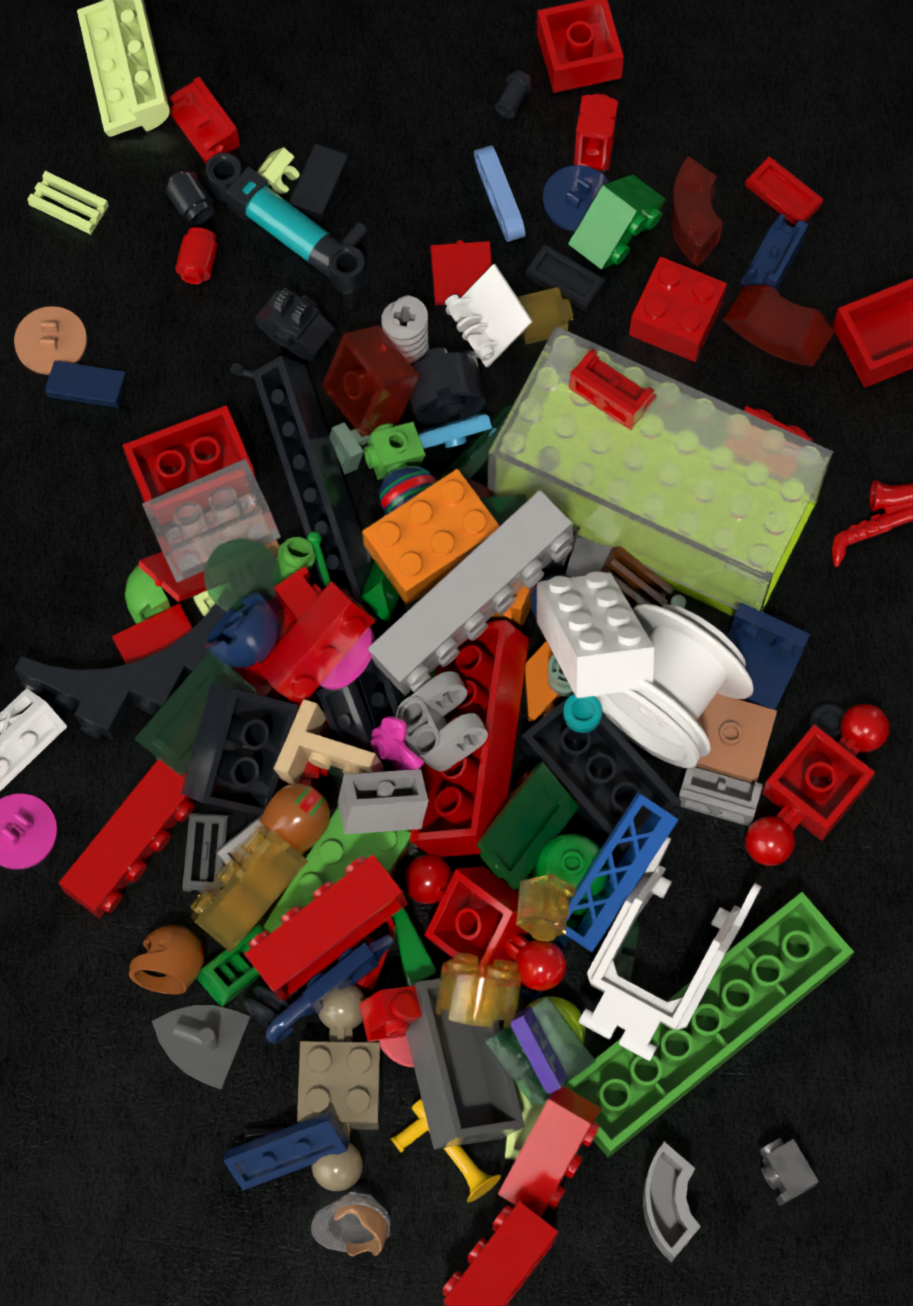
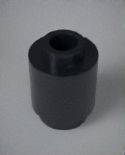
M179 171L170 177L165 192L185 221H189L193 226L200 225L210 219L215 212L213 207L214 201L196 173Z

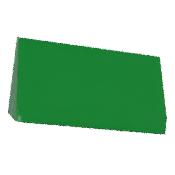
M374 561L361 595V600L384 622L388 623L392 619L400 595L376 561Z

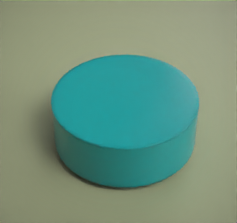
M573 694L565 702L563 711L564 721L573 731L579 733L590 732L601 721L602 705L595 696L576 698L575 694Z

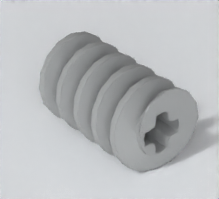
M409 295L389 304L382 314L383 348L387 358L394 363L401 365L413 364L424 357L425 353L429 350L427 309L419 299Z

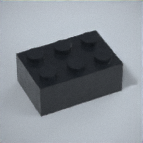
M211 682L181 794L201 803L262 816L267 804L275 795L279 775L274 770V767L293 725L299 705L275 697Z

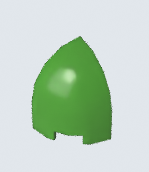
M138 565L127 579L125 592L128 610L136 624L171 608L161 586H156L154 584L155 581Z

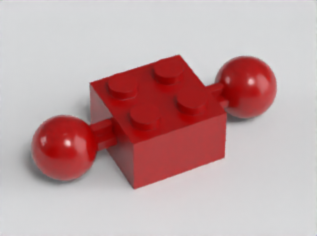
M862 703L848 709L841 720L840 732L842 738L838 742L816 725H813L766 781L762 794L781 808V811L776 817L760 818L749 827L745 837V845L753 860L766 866H775L785 862L794 850L795 836L793 831L799 824L821 841L825 839L869 786L875 774L872 769L856 758L859 752L874 751L886 741L889 735V721L880 708L872 704Z
M422 855L409 863L404 873V886L409 896L423 904L440 902L424 935L479 979L506 975L515 960L517 976L528 988L545 991L560 983L566 971V959L562 950L548 940L541 939L529 942L525 939L539 910L536 905L516 890H513L484 866L456 869L454 874H452V870L447 862L435 855Z

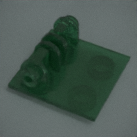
M546 997L532 1008L567 1075L564 1084L596 1062L549 997ZM510 1024L485 1041L532 1106L537 1103L541 1105L550 1098L552 1094L545 1092Z

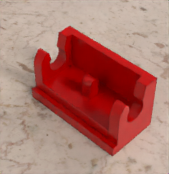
M197 77L191 84L180 89L170 97L174 103L169 108L171 116L206 164L215 154L229 153L240 146L237 128L200 77Z
M593 349L589 350L576 368L574 367L571 371L569 389L632 431L656 400L655 390L650 387L643 389L601 361L600 357L597 356L598 352Z

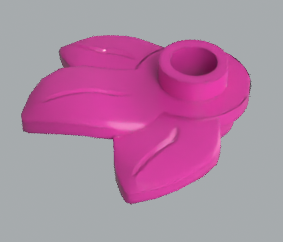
M387 716L383 718L381 726L372 731L371 746L374 753L380 759L389 761L396 771L420 769L424 761L406 746L407 726L405 721L393 716Z

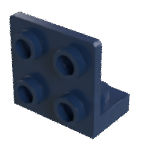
M740 603L727 638L741 652L746 663L745 669L752 679L753 694L745 700L776 710L805 650L810 634L744 603Z

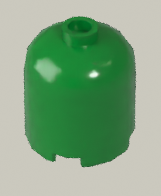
M575 833L559 835L548 841L540 852L538 863L535 865L531 876L532 893L538 905L542 908L545 904L560 912L601 848L590 838ZM607 860L601 869L608 868ZM608 875L595 877L591 883L590 888L593 899H597L605 889ZM585 894L580 900V902L586 901ZM588 907L574 910L570 918H575L576 920L584 918L588 912Z

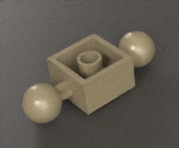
M357 985L347 986L343 990L337 987L321 1001L323 1008L318 1016L323 1024L330 1028L329 1042L300 1041L297 1122L300 1123L330 1111L349 1140L346 1152L338 1155L323 1156L311 1165L315 1180L322 1187L331 1191H343L352 1187L362 1173V1157L358 1149L350 1143V1129L379 1130L380 1043L353 1042V1029L363 1021L359 1003L366 1000L363 991Z

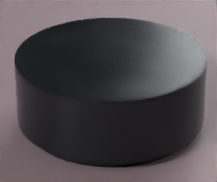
M823 704L813 711L809 720V730L813 725H816L838 742L842 738L840 724L845 712L834 704Z

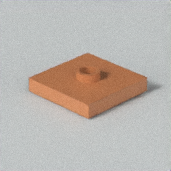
M717 693L697 720V723L709 738L711 751L709 755L700 757L696 767L755 784L759 776L777 711Z

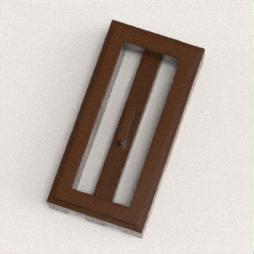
M621 546L612 547L600 571L604 573H611V570L615 571L625 579L628 585L633 589L639 590L652 601L651 604L612 574L626 600L633 607L642 604L662 607L667 603L666 595H670L674 589Z

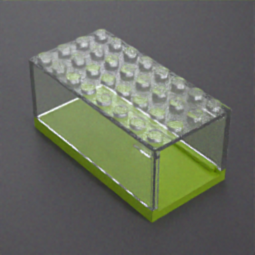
M555 326L488 452V497L526 494V500L528 501L541 490L573 524L581 527L578 538L609 547L621 546L675 590L734 617L740 603L763 612L815 507L833 451ZM593 349L598 352L597 356L600 357L601 361L643 389L650 387L655 390L656 400L632 431L569 389L571 371L574 367L576 368L589 350Z

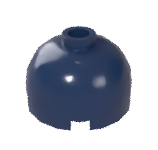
M256 592L240 600L245 606L235 612L230 608L207 635L206 640L210 644H206L205 648L225 665L234 668H247L257 662L261 664L274 649V645L278 641L280 622L277 613L270 603L260 593Z

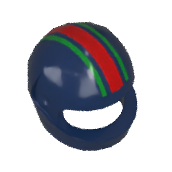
M406 466L390 471L383 479L379 489V501L383 512L386 515L438 482V480L431 472L420 466Z

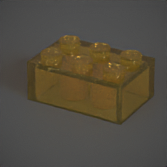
M267 828L263 832L255 830L241 846L246 851L237 862L230 859L216 875V878L220 880L211 893L206 889L203 890L190 906L194 910L190 918L230 952L233 951L308 862L307 859L273 830Z

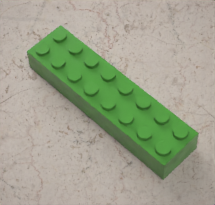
M803 892L725 954L687 1027L674 1031L660 1023L650 1041L652 1045L657 1047L650 1061L620 1046L619 1042L621 1039H619L563 1085L602 1108L595 1120V1123L601 1125L593 1140L607 1158L849 961L854 951ZM691 982L666 1002L683 998Z

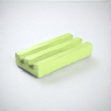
M45 171L42 176L43 181L37 183L35 187L36 192L34 195L30 194L28 198L29 205L91 235L108 208L107 200ZM51 186V187H53V188H55V189H57V190H59V191H61V192H63V193H65V194H67V195H69V196H72V197H74V198H76V199H78V200H80V201H82V202H84V203H86V204H88V205H90V206L96 208V210L93 209V208H91V207H89V206H87V205H85V204H82V203H80V202H78V201H76V200H74V199H72V198H70V197H68V196H66V195H64V194H62V193H60V192H58V191H56V190H53V189H51V188H49V187ZM45 195L63 204V206L68 207L72 210H76L90 217L91 219L87 221L46 200H43L42 198Z

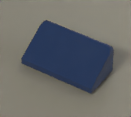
M54 361L46 383L45 393L48 397L120 408L126 372Z

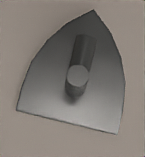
M192 1005L172 1010L153 1020L152 1023L159 1043L172 1062L187 1075L204 1084L222 1090L251 1016L215 1005Z

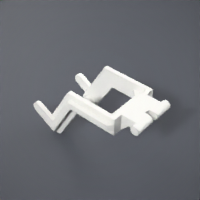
M669 837L666 838L649 864L644 876L625 901L587 972L591 986L604 992L594 1013L585 1009L579 1020L580 1024L609 1040L617 1026L624 1029L625 1032L619 1045L648 1061L651 1060L657 1049L650 1041L660 1023L674 1031L687 1027L762 887L754 883L742 908L734 905L731 912L721 907L719 908L711 925L720 930L684 997L666 1002L619 977L613 960L635 919L651 896L655 894L664 898L672 881L663 877L666 868L659 865L671 841Z

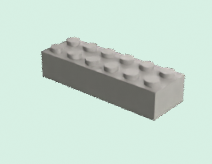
M539 490L367 648L374 664L404 696L411 690L415 693L431 680L432 677L429 674L439 664L445 667L460 653L458 647L466 639L469 638L473 641L487 629L488 624L486 621L496 612L499 615L506 612L515 603L516 598L514 595L524 586L528 589L533 587L545 574L542 571L545 566L552 560L558 563L572 550L573 547L570 545L573 542L572 522Z

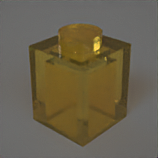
M559 287L517 297L533 321L522 332L525 344L568 333V321L573 320V313L569 299H562Z

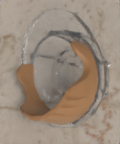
M351 1192L318 1211L311 1222V1231L315 1240L327 1249L347 1252L350 1256L369 1251L374 1256H377L382 1251L386 1239L390 1236V1217L385 1208L372 1195Z

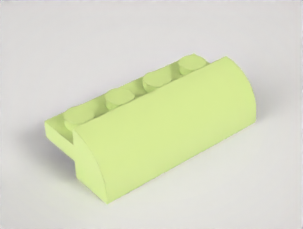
M104 0L77 10L106 134L111 137L139 126H143L146 131H150L161 125L167 119L170 110L144 0Z

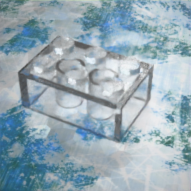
M246 459L142 504L177 583L281 537Z

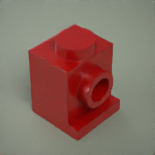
M305 566L274 587L276 601L294 624L322 593V590L316 583L311 585L309 571Z
M415 986L379 990L359 1003L368 1042L402 1038L406 1036L405 1032L409 1030L408 1025L422 1017Z

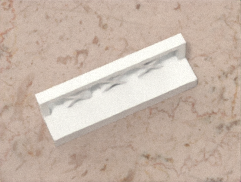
M25 689L0 713V791L67 727L47 702L29 689ZM30 703H32V705L27 710L20 714Z

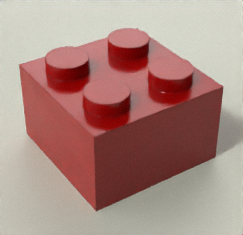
M585 0L537 10V36L553 93L616 80L622 77L624 56L607 0Z
M660 256L632 314L629 335L696 362L724 302L727 283Z

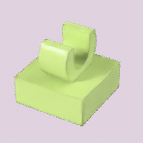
M284 147L270 153L257 170V173L268 181V186L271 185L273 190L279 194L286 193L289 190L281 180L283 174L291 180H295L300 176L297 169L288 166L294 156Z

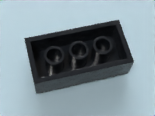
M565 699L521 735L520 748L535 765L543 762L579 806L576 812L604 844L637 793H640L673 816H676L679 812L680 799L603 713L599 725L594 730L586 733L573 731L564 721L563 711L567 701ZM643 805L634 817L636 833L640 832L652 813ZM628 828L623 836L630 835ZM631 841L617 844L612 851L619 861L622 860L631 846Z

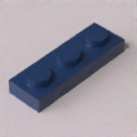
M329 1111L227 1150L223 1161L241 1189L246 1190L312 1165L323 1156L338 1155L346 1152L349 1140Z

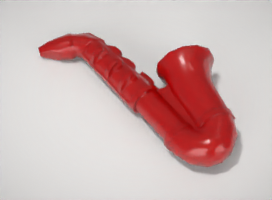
M873 480L870 490L871 511L884 509L885 513L872 516L870 521L864 520L858 525L852 524L846 531H842L834 537L832 545L834 567H839L848 545L913 521V483L890 486L882 484L878 480Z

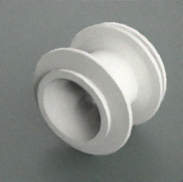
M650 604L637 605L633 608V612L654 646L653 684L646 680H640L639 683L644 689L634 691L629 689L624 692L596 695L595 697L598 698L602 705L604 716L627 739L665 762L683 768H692L697 765L700 757L709 755L711 751L709 738L697 723L699 717L717 693L734 699L750 697L754 690L752 679L745 669V659L738 648L721 631L703 618L675 605H663L662 607Z

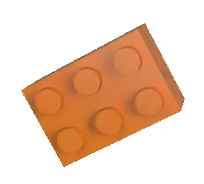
M456 469L363 530L362 535L364 546L404 602L409 605L432 590L500 526L460 471Z

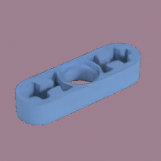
M490 145L474 150L475 162L504 238L509 242L525 237V228L521 214L494 147Z

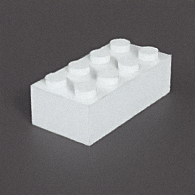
M591 572L586 576L571 578L556 576L547 581L537 582V623L576 698L619 693L629 689L632 691L641 690L644 688L639 683L640 680H646L653 684L654 646L611 573Z

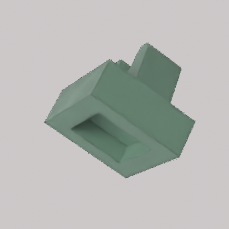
M344 422L331 429L329 438L338 464L346 475L358 469L370 435L365 427L350 431Z

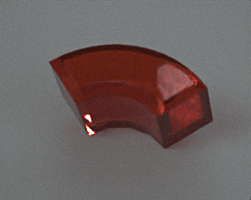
M688 156L675 180L670 216L673 234L679 247L695 265L699 266L720 242L723 221L716 215L711 205L717 176Z
M768 285L744 286L723 319L734 331L758 348L783 360L807 366H814L835 332L825 322V317L821 312L814 308L802 307L780 296L777 290Z

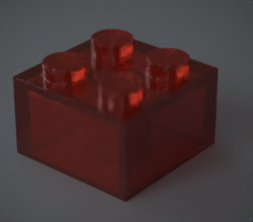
M379 325L343 334L323 381L322 388L360 436L363 437L371 435L377 427L385 424L397 426L419 375Z

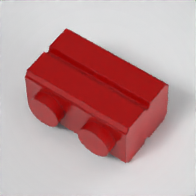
M604 94L582 96L576 129L574 165L588 166L600 171L609 169L618 101Z

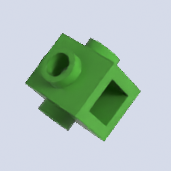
M414 422L399 426L385 424L377 427L371 433L368 443L364 448L366 463L370 469L374 468L378 480L385 478L392 470L406 466H421L425 457Z

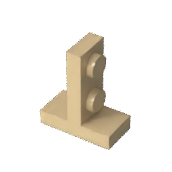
M304 699L274 767V770L283 782L289 784L299 783L308 761L326 770L330 769V766L343 769L344 774L382 772L384 769L383 764L375 753L319 736L326 717L317 703Z

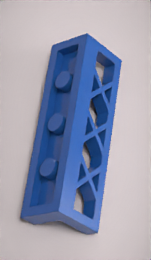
M637 793L551 926L593 952L679 819L640 793ZM643 805L652 813L640 832L636 833L634 817ZM628 828L630 835L623 836ZM631 841V846L618 866H614L612 851L616 845ZM607 860L608 868L601 869ZM609 874L610 878L606 883L605 889L597 899H593L590 888L591 883L595 877ZM585 894L586 901L580 902V900ZM588 907V912L575 931L565 925L574 910Z

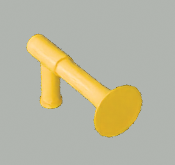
M422 1099L417 1101L411 1108L418 1119L397 1136L390 1138L401 1153L404 1151V1148L427 1130L429 1131ZM461 1146L444 1148L467 1180L470 1188L467 1202L480 1198L500 1180L501 1175L491 1176L480 1170Z

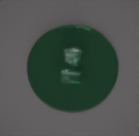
M248 538L232 539L219 545L209 556L204 570L205 587L211 599L226 611L232 608L236 612L245 605L240 600L254 592L260 593L270 603L275 596L274 587L280 583L279 565L273 553L262 543Z

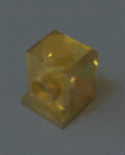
M554 874L520 881L516 925L532 934L534 939L540 941H551L556 936L566 934L567 916L569 914L568 900L569 897L575 896L576 889Z

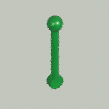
M313 531L308 534L307 541L313 546L326 588L331 580L320 546L322 536L317 531Z

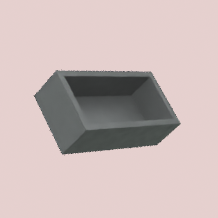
M473 974L418 981L412 985L416 989L422 1017L408 1025L409 1030L406 1032L434 1150L502 1139L524 1128L525 1125L488 978L479 979Z

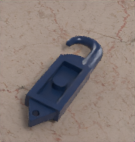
M387 934L369 945L363 943L358 948L356 946L349 948L338 958V964L327 973L323 971L315 975L308 982V989L302 993L303 995L281 1012L268 1026L266 1031L267 1041L277 1043L288 1037L293 1032L291 1025L300 1017H307L315 1012L317 1014L320 1013L323 1008L321 1005L322 999L338 987L340 990H343L347 986L355 985L379 966L378 960L395 942L391 936Z

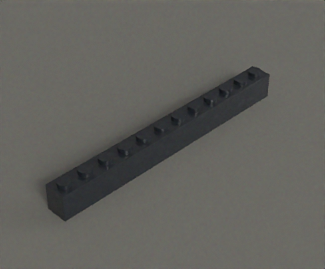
M280 356L252 373L306 538L313 531L321 534L322 541L320 546L330 580L352 596L375 619V622L370 627L373 630L376 641L392 626L391 621L388 623L384 622L361 600V595L372 569V563L364 546L363 536L306 366ZM315 556V561H314V562H315V565H316V568H317V571H318V574H319V577H320V581H321V584H322V587H323V590H324V589H325V586H324V583H323V580H322V576H321V573H320V569H319V566H318V563H317V559H316V556ZM372 658L365 670L355 679L373 729L381 726L383 718L387 716L396 717L399 705L414 694L411 690L404 696L374 664ZM379 758L384 766L383 772L396 771L389 761Z

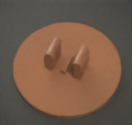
M43 307L29 313L20 322L16 329L14 345L19 359L27 368L40 374L50 375L54 361L77 364L81 360L87 347V334L82 321L73 312L61 307Z

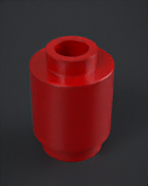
M195 227L190 228L187 235L183 236L175 268L183 281L190 284H201L202 281L210 279L218 248L215 242L216 235L213 232Z

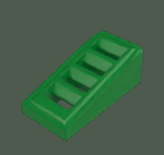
M403 908L393 916L406 983L407 987L418 981L436 979L437 971Z
M260 924L203 967L199 973L198 981L221 1007L235 998L260 976L255 967L251 969L239 955L240 952L246 953L250 950L249 942L265 931ZM230 962L242 976L238 979L226 964ZM217 972H218V974L225 980V982L229 985V987H228V986L222 981V979L216 974Z

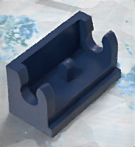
M784 214L778 215L775 223L771 225L741 280V285L771 299L777 293L804 243L808 224L801 220L794 227L788 226L784 222L786 219Z

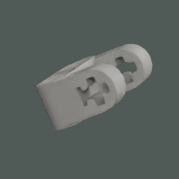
M451 671L435 676L409 698L405 699L396 711V718L406 723L407 735L405 741L409 749L436 771L450 769L454 764L482 746L488 738V732L477 714H464L447 724L444 716L460 705L467 696V689L458 673Z

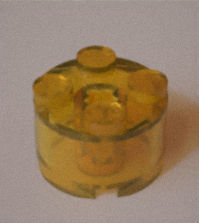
M455 953L454 959H450L442 964L436 1014L440 1016L446 1010L449 1011V1020L481 1027H493L494 1020H505L504 1027H511V1021L517 1013L522 975L517 972V963L506 960H494L493 965H486L478 962V956L467 953Z

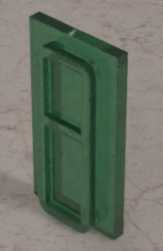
M520 400L503 406L490 421L492 428L481 431L439 480L458 469L468 482L527 415L528 411L525 408L528 404L524 400Z
M210 652L135 737V741L180 777L187 773L211 682L256 692V689L246 682L240 674L228 665L220 662Z

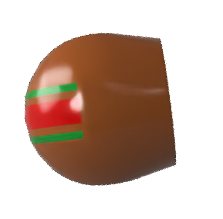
M291 784L283 787L274 795L267 804L259 822L290 848L302 855L315 845L327 830L330 822V809L326 798L319 790L306 784Z
M172 924L159 927L152 931L143 942L148 952L135 957L131 961L129 977L139 986L154 992L172 995L182 994L186 992L198 977L204 964V952L201 941L195 933L181 925ZM142 970L156 971L166 974V976L155 977Z

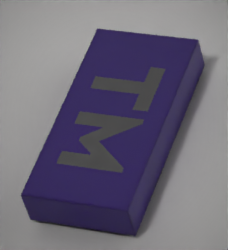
M531 1006L519 1011L510 1025L545 1092L550 1094L562 1087L567 1079V1075Z

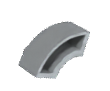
M664 1142L653 1158L645 1178L643 1211L646 1225L653 1241L662 1254L672 1262L701 1226L691 1215L686 1199L688 1181L695 1168Z

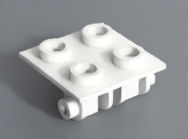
M493 264L461 298L453 295L445 301L447 306L445 311L448 315H452L455 322L458 323V331L463 332V339L468 340L474 349L476 358H480L485 367H489L533 322L496 264Z

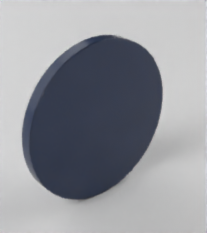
M573 165L562 168L548 179L544 187V210L548 217L559 227L576 231L602 186L610 182L602 173L588 166Z

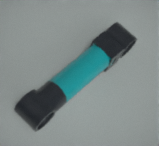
M219 153L209 159L206 164V175L210 193L216 199L227 201L228 208L246 222L249 219L253 220L327 276L336 290L350 294L362 288L366 278L365 260L361 251L355 246L368 233V229L363 223H356L344 238L339 241L272 191L268 186V181L252 168L248 167L242 173L240 161L234 155ZM224 174L232 176L226 180L218 179V177ZM345 266L355 268V270L349 273L339 271Z

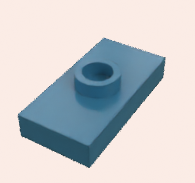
M478 413L424 429L417 433L423 449L445 443L446 448L466 443V436L491 429L492 426L488 415Z

